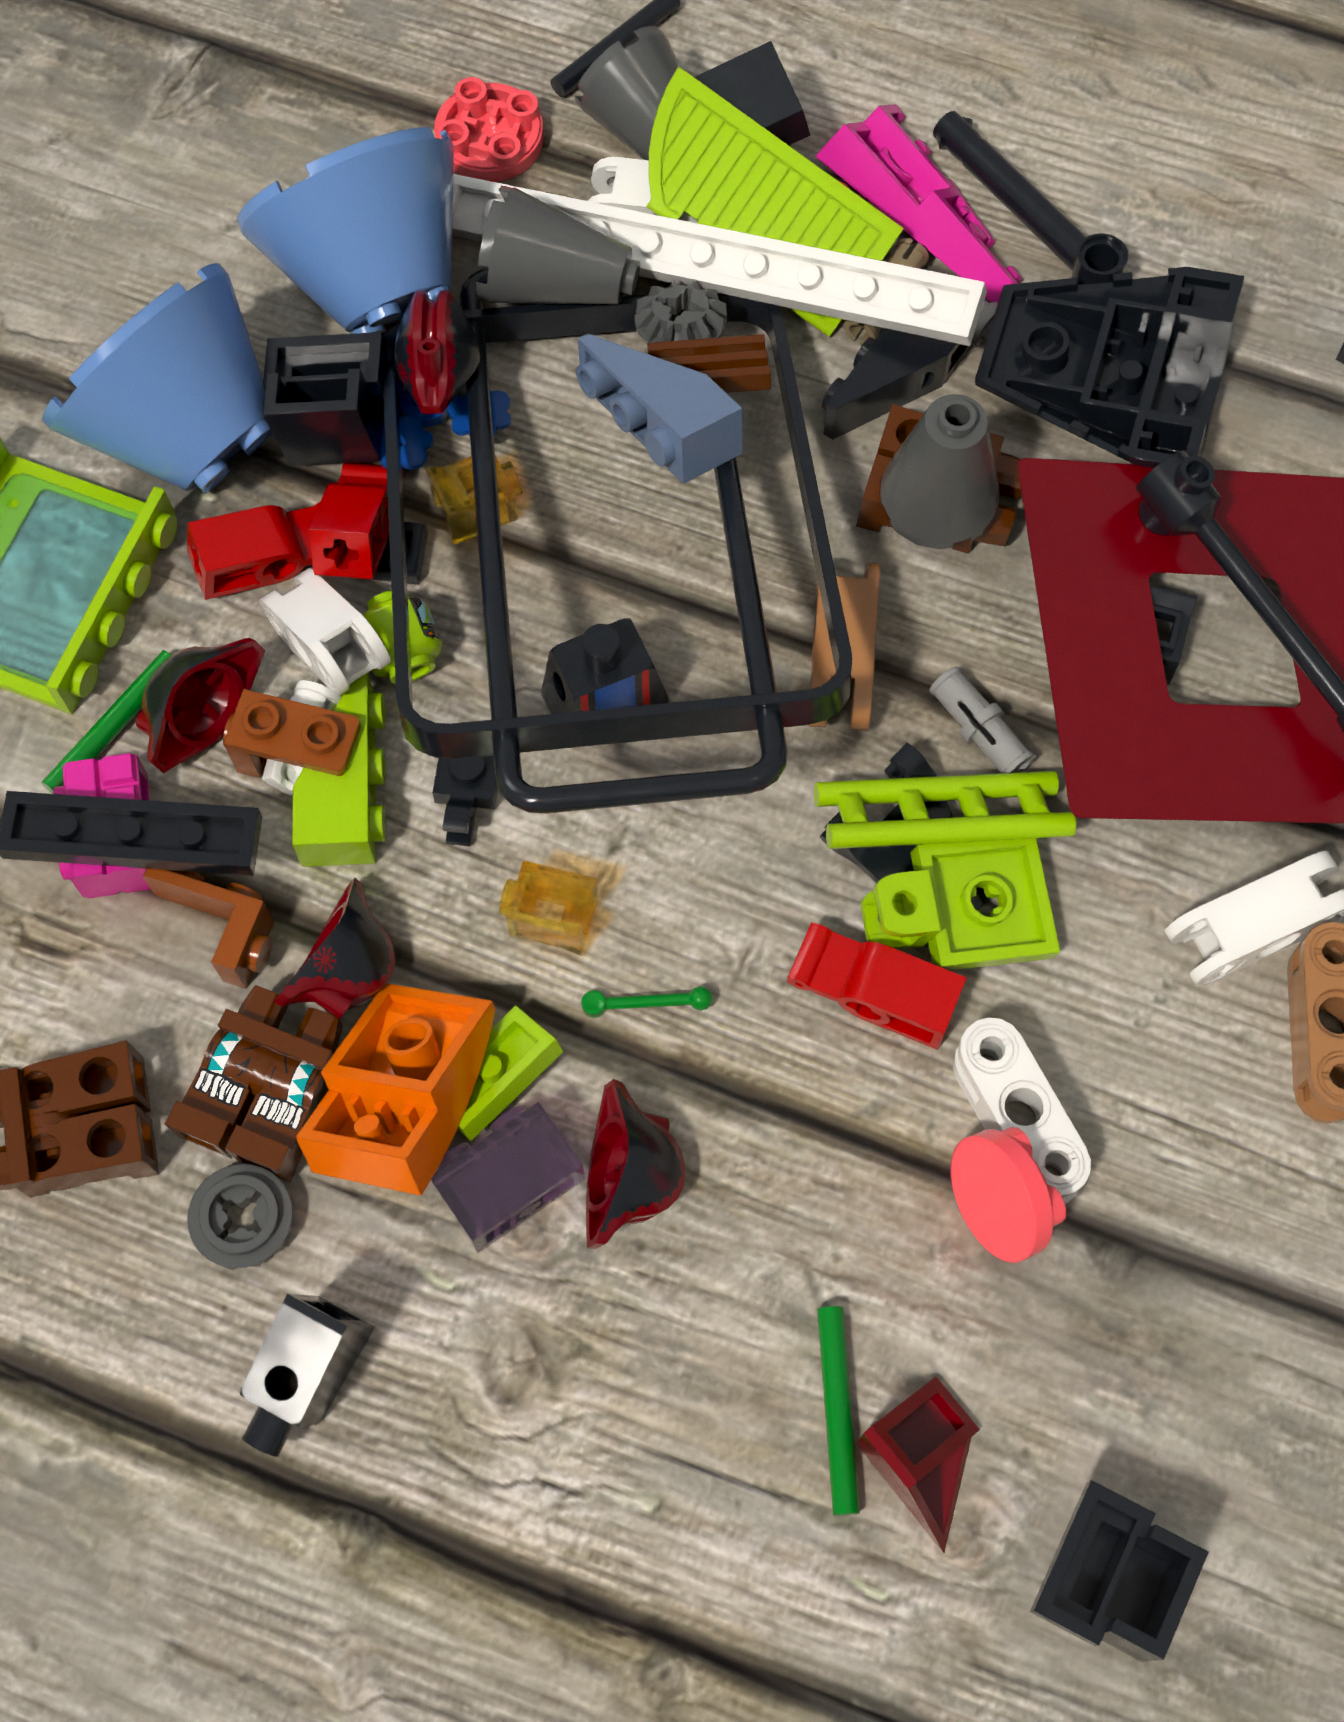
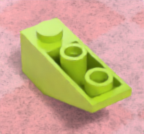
M368 673L349 684L350 689L343 693L334 710L358 717L361 724L344 775L336 776L303 768L293 786L292 846L302 867L376 864V842L386 841L384 805H375V785H385L384 749L375 748V729H385V701L383 693L373 692Z

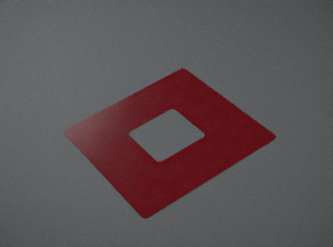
M1022 458L1018 462V474L1067 797L1072 814L1078 818L1344 823V733L1336 720L1338 715L1294 659L1293 663L1300 693V703L1296 707L1177 703L1169 696L1149 578L1153 573L1227 576V574L1195 534L1174 537L1172 535H1158L1151 532L1142 523L1138 508L1143 498L1137 492L1136 486L1154 468L1121 463ZM1214 469L1215 479L1212 485L1222 497L1215 520L1260 577L1272 579L1277 583L1283 606L1344 681V478Z

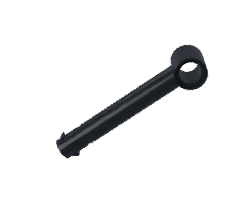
M950 111L937 122L933 130V137L937 140L939 150L945 147L957 160L962 162L963 166L1072 271L1071 278H1077V285L1109 282L1113 280V274L1125 272L1128 261V250L1125 244L1117 237L1105 233L1093 234L1087 237L987 140L981 137L972 127V119L962 117L956 111Z

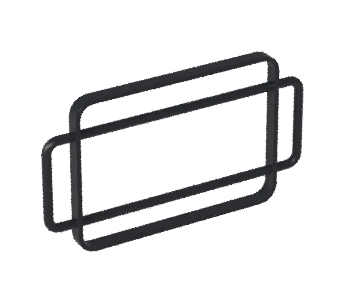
M482 268L471 274L463 283L460 292V305L473 326L480 346V361L475 372L466 382L491 720L452 724L432 722L422 718L413 709L397 371L394 365V345L400 322L395 324L384 336L387 344L383 400L396 700L406 740L417 751L434 758L459 759L494 755L495 778L501 795L512 806L528 813L549 814L745 795L762 791L776 782L787 765L788 750L784 727L805 726L826 721L841 711L850 697L852 670L851 646L786 328L779 306L717 293L719 301L726 303L727 322H747L756 325L767 333L771 341L836 670L833 678L820 687L777 693L738 465L735 457L715 467L714 473L751 695L517 717L486 343L636 330L634 320L637 299L648 295L622 297L620 304H533L483 309L482 300H478L476 282L487 284L489 268ZM680 310V312L677 315L672 314V321H674L677 316H680L681 313L685 310ZM752 730L758 731L761 749L760 760L753 766L745 768L550 787H534L523 780L520 755L522 752Z

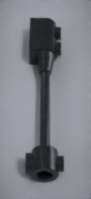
M1185 450L1173 454L1151 470L1136 486L1137 492L1143 498L1138 508L1142 523L1147 529L1158 535H1172L1174 537L1195 534L1338 715L1336 720L1344 733V681L1215 520L1222 497L1212 485L1215 479L1212 465L1200 456H1189Z

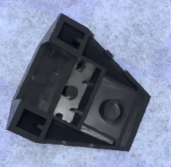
M1193 267L1168 268L1167 276L1132 279V272L1113 274V280L1109 282L1077 285V278L1004 285L975 377V385L1134 465L1155 468L1161 462L1182 450H1185L1189 456L1202 457L1226 367L1244 276Z

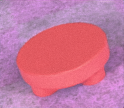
M468 77L459 81L455 86V93L439 109L434 124L435 138L442 139L440 132L446 130L453 142L454 173L491 182H501L525 172L538 158L544 141L543 122L536 96L530 91L519 90L506 84L484 83L477 77Z
M1010 1127L1003 1131L987 1129L964 1138L954 1149L950 1167L955 1200L969 1230L989 1253L1002 1261L1010 1263L1021 1262L1042 1252L1050 1242L1053 1226L1062 1223L1066 1218L1065 1202L1056 1188L1046 1184L1043 1174L1032 1158V1146L1028 1137L1017 1127Z

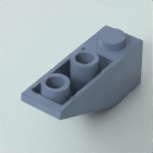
M591 334L578 338L580 365L576 368V376L583 392L590 399L596 398L612 414L618 427L622 431L630 432L646 447L651 459L658 466H665L682 484L742 454V407L708 375Z

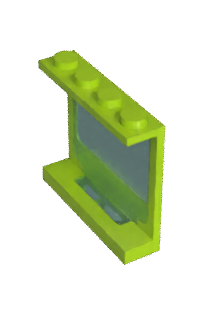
M0 437V688L71 715L81 697L85 698L92 692L98 677V666L108 647H114L120 640L125 626V615L135 597L139 598L145 593L151 579V567L161 548L166 549L169 547L175 537L177 517L164 489L154 486L146 502H142L12 455L8 452Z

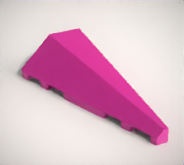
M896 104L878 106L864 122L844 124L815 156L887 217L903 227L905 232L958 276L985 282L987 289L985 298L991 303L999 302L1004 285L1019 284L1023 278L1015 267L1008 266L1005 268L991 253L990 248L995 243V239L953 181L946 178L928 158L931 151L925 142L920 139L914 142L900 126L905 115Z

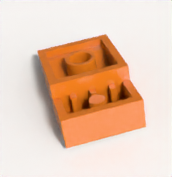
M386 983L321 1071L329 1091L296 1136L312 1173L422 1196L449 1148L469 1103L490 1037L496 1010L493 1001Z

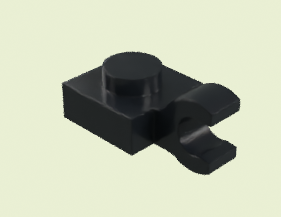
M494 755L459 759L438 758L432 794L434 803L447 804L443 820V831H447L446 844L470 847L476 809L495 810L498 784L495 778Z

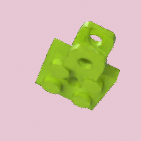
M1036 838L917 845L910 852L914 871L895 873L882 878L874 886L873 891L869 892L860 901L867 942L884 944L897 950L919 948L928 943L932 964L949 971L1052 959L1060 953ZM976 888H983L986 897L996 898L999 903V907L994 908L990 912L989 917L982 915L972 905L971 899L976 896Z

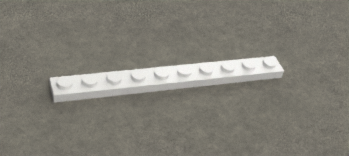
M457 174L453 175V237L482 242L484 228L493 200L505 203L499 192V188L503 185L511 188L515 187L631 246L632 259L640 261L639 276L670 283L674 280L677 284L684 286L697 281L700 289L703 290L709 288L716 289L717 293L967 346L971 345L987 293L985 282L482 179Z

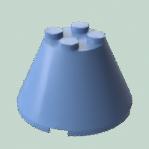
M430 127L400 130L355 143L318 158L305 165L309 177L284 191L279 181H275L243 206L237 216V223L242 235L345 331L351 334L382 332L383 334L386 332L384 325L402 319L406 307L417 290H427L429 299L433 301L438 299L440 290H451L454 145L450 135L446 130L440 132L442 139L435 138Z
M213 263L199 269L197 274L204 281L188 291L179 282L170 287L135 314L98 347L69 377V380L77 388L66 402L62 404L55 396L44 410L42 420L50 430L185 491L198 486L204 494L211 491L228 476L231 471L225 463L241 449L248 456L259 449L273 435L263 416L265 399L263 378L230 276L220 263Z

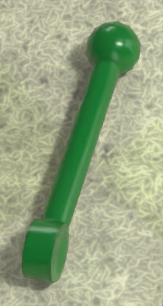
M704 986L695 987L690 993L605 997L601 992L592 990L584 994L581 1005L583 1012L591 1018L600 1017L606 1010L691 1005L694 1009L703 1011L708 1009L713 1003V994Z

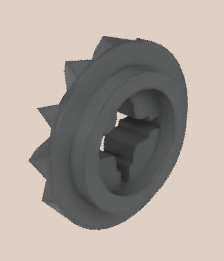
M673 280L670 287L666 289L659 286H651L648 296L637 299L634 320L635 328L640 337L647 343L718 338L724 332L727 324L726 303L719 301L716 289L701 290L697 281H693L688 286H679ZM680 310H685L681 313L680 316H677L675 320L672 321V314L677 315L680 312Z
M236 1164L224 1167L207 1177L197 1188L191 1199L187 1223L192 1242L207 1260L232 1271L236 1268L260 1267L263 1261L274 1253L283 1250L284 1241L290 1229L294 1226L292 1198L281 1180L272 1172L262 1167L251 1164ZM225 1200L231 1206L235 1204L242 1209L246 1208L251 1202L256 1203L257 1206L253 1209L252 1216L258 1222L256 1225L261 1229L260 1233L257 1234L253 1230L249 1232L242 1227L238 1228L233 1234L229 1233L227 1230L231 1227L233 1221L227 1215L228 1211L221 1205L222 1202Z

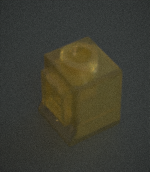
M495 455L501 526L518 520L515 497L522 494V487L512 463L508 461L500 464ZM471 456L444 467L427 468L432 499L436 508L442 506L445 511L449 535L453 544L455 545L477 536L474 492L467 494L474 490Z
M523 860L518 879L509 878L506 881L500 901L499 914L506 916L509 935L562 948L582 956L598 902L596 878ZM537 900L565 906L561 922L534 916L533 913Z

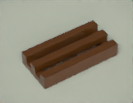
M764 334L647 343L649 355L704 373L726 393L771 389L770 365L768 366Z

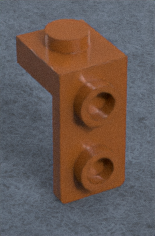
M243 689L235 713L230 715L226 723L223 745L237 773L261 778L267 759L327 774L342 776L347 769L361 724L358 717Z
M146 869L143 878L157 897L229 920L211 963L223 982L247 989L253 972L260 973L265 967L272 947V938L269 937V933L274 920L264 901H262V896L255 890L237 883H227L225 889L204 882V877L197 872Z

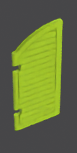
M678 66L663 94L652 128L648 172L651 200L646 206L658 216L678 220L685 212L698 221L697 224L879 261L883 260L904 229ZM792 309L793 312L828 337L831 336L842 320Z

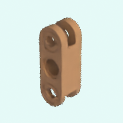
M867 562L864 578L836 576L852 651L850 730L868 731L870 724L880 577L879 563ZM818 582L810 689L822 686L831 680L836 673ZM827 720L808 726L826 728Z
M1328 922L1318 925L1308 933L1303 942L1298 945L1290 956L1287 967L1294 1095L1296 1103L1305 1115L1314 1121L1326 1124L1344 1120V924ZM1318 1012H1326L1335 1016L1341 1023L1342 1034L1333 1033L1324 1028L1320 1022Z

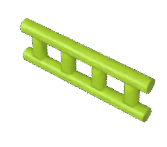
M1056 771L815 782L813 792L816 807L838 806L843 822L827 825L826 841L829 849L1071 837L1076 832L1075 815L1072 812L1050 813L1044 796L1056 795L1058 793L1059 780ZM1017 797L1024 813L990 816L984 799ZM958 800L964 817L930 819L924 802ZM898 803L904 819L869 822L864 805Z

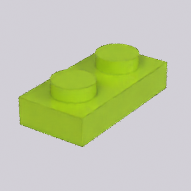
M516 1005L491 1028L477 1081L458 1126V1130L470 1141L486 1128L564 1052L558 1041Z

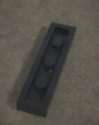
M7 791L0 824V856L2 859L254 876L262 815L259 808Z

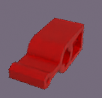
M344 463L338 483H329L326 487L309 527L314 575L362 579L374 578L389 538L387 470L382 465ZM402 467V484H403V467Z
M320 502L312 507L286 512L280 506L268 505L188 522L187 553L204 599L208 600L281 583L299 574L305 566L313 565L309 527Z
M811 922L787 977V983L798 989L811 991L838 1002L845 1011L862 1020L938 1050L967 977L890 946L870 941L860 943L835 933L823 925Z

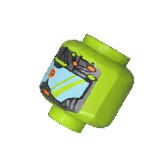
M391 590L371 598L367 602L368 610L362 615L381 639L391 660V663L382 669L374 668L371 672L382 678H390L391 683L396 684ZM408 596L412 681L434 670L436 667L434 660L442 652L443 646L428 604L418 597Z

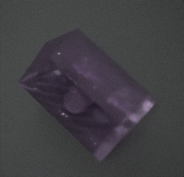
M539 1102L526 1111L522 1106H517L505 1112L491 1125L490 1129L493 1133L471 1147L468 1142H465L446 1152L438 1170L430 1180L435 1191L477 1253L585 1180L583 1164Z

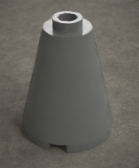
M655 25L633 31L639 40L627 48H624L618 40L606 49L591 64L578 83L583 96H575V101L586 114L643 160L648 161L651 133L658 106L678 66L681 68L668 38Z
M501 185L499 192L505 203L493 200L483 232L478 266L489 268L487 284L476 282L478 300L490 303L620 304L623 294L633 296L639 277L640 261L632 259L631 246L515 187L511 188Z
M958 394L946 395L936 399L928 407L884 470L879 494L881 505L884 506L890 517V524L894 530L916 545L939 550L953 548V544L968 538H971L972 541L981 536L994 519L999 503V483L988 420L981 405L970 397Z

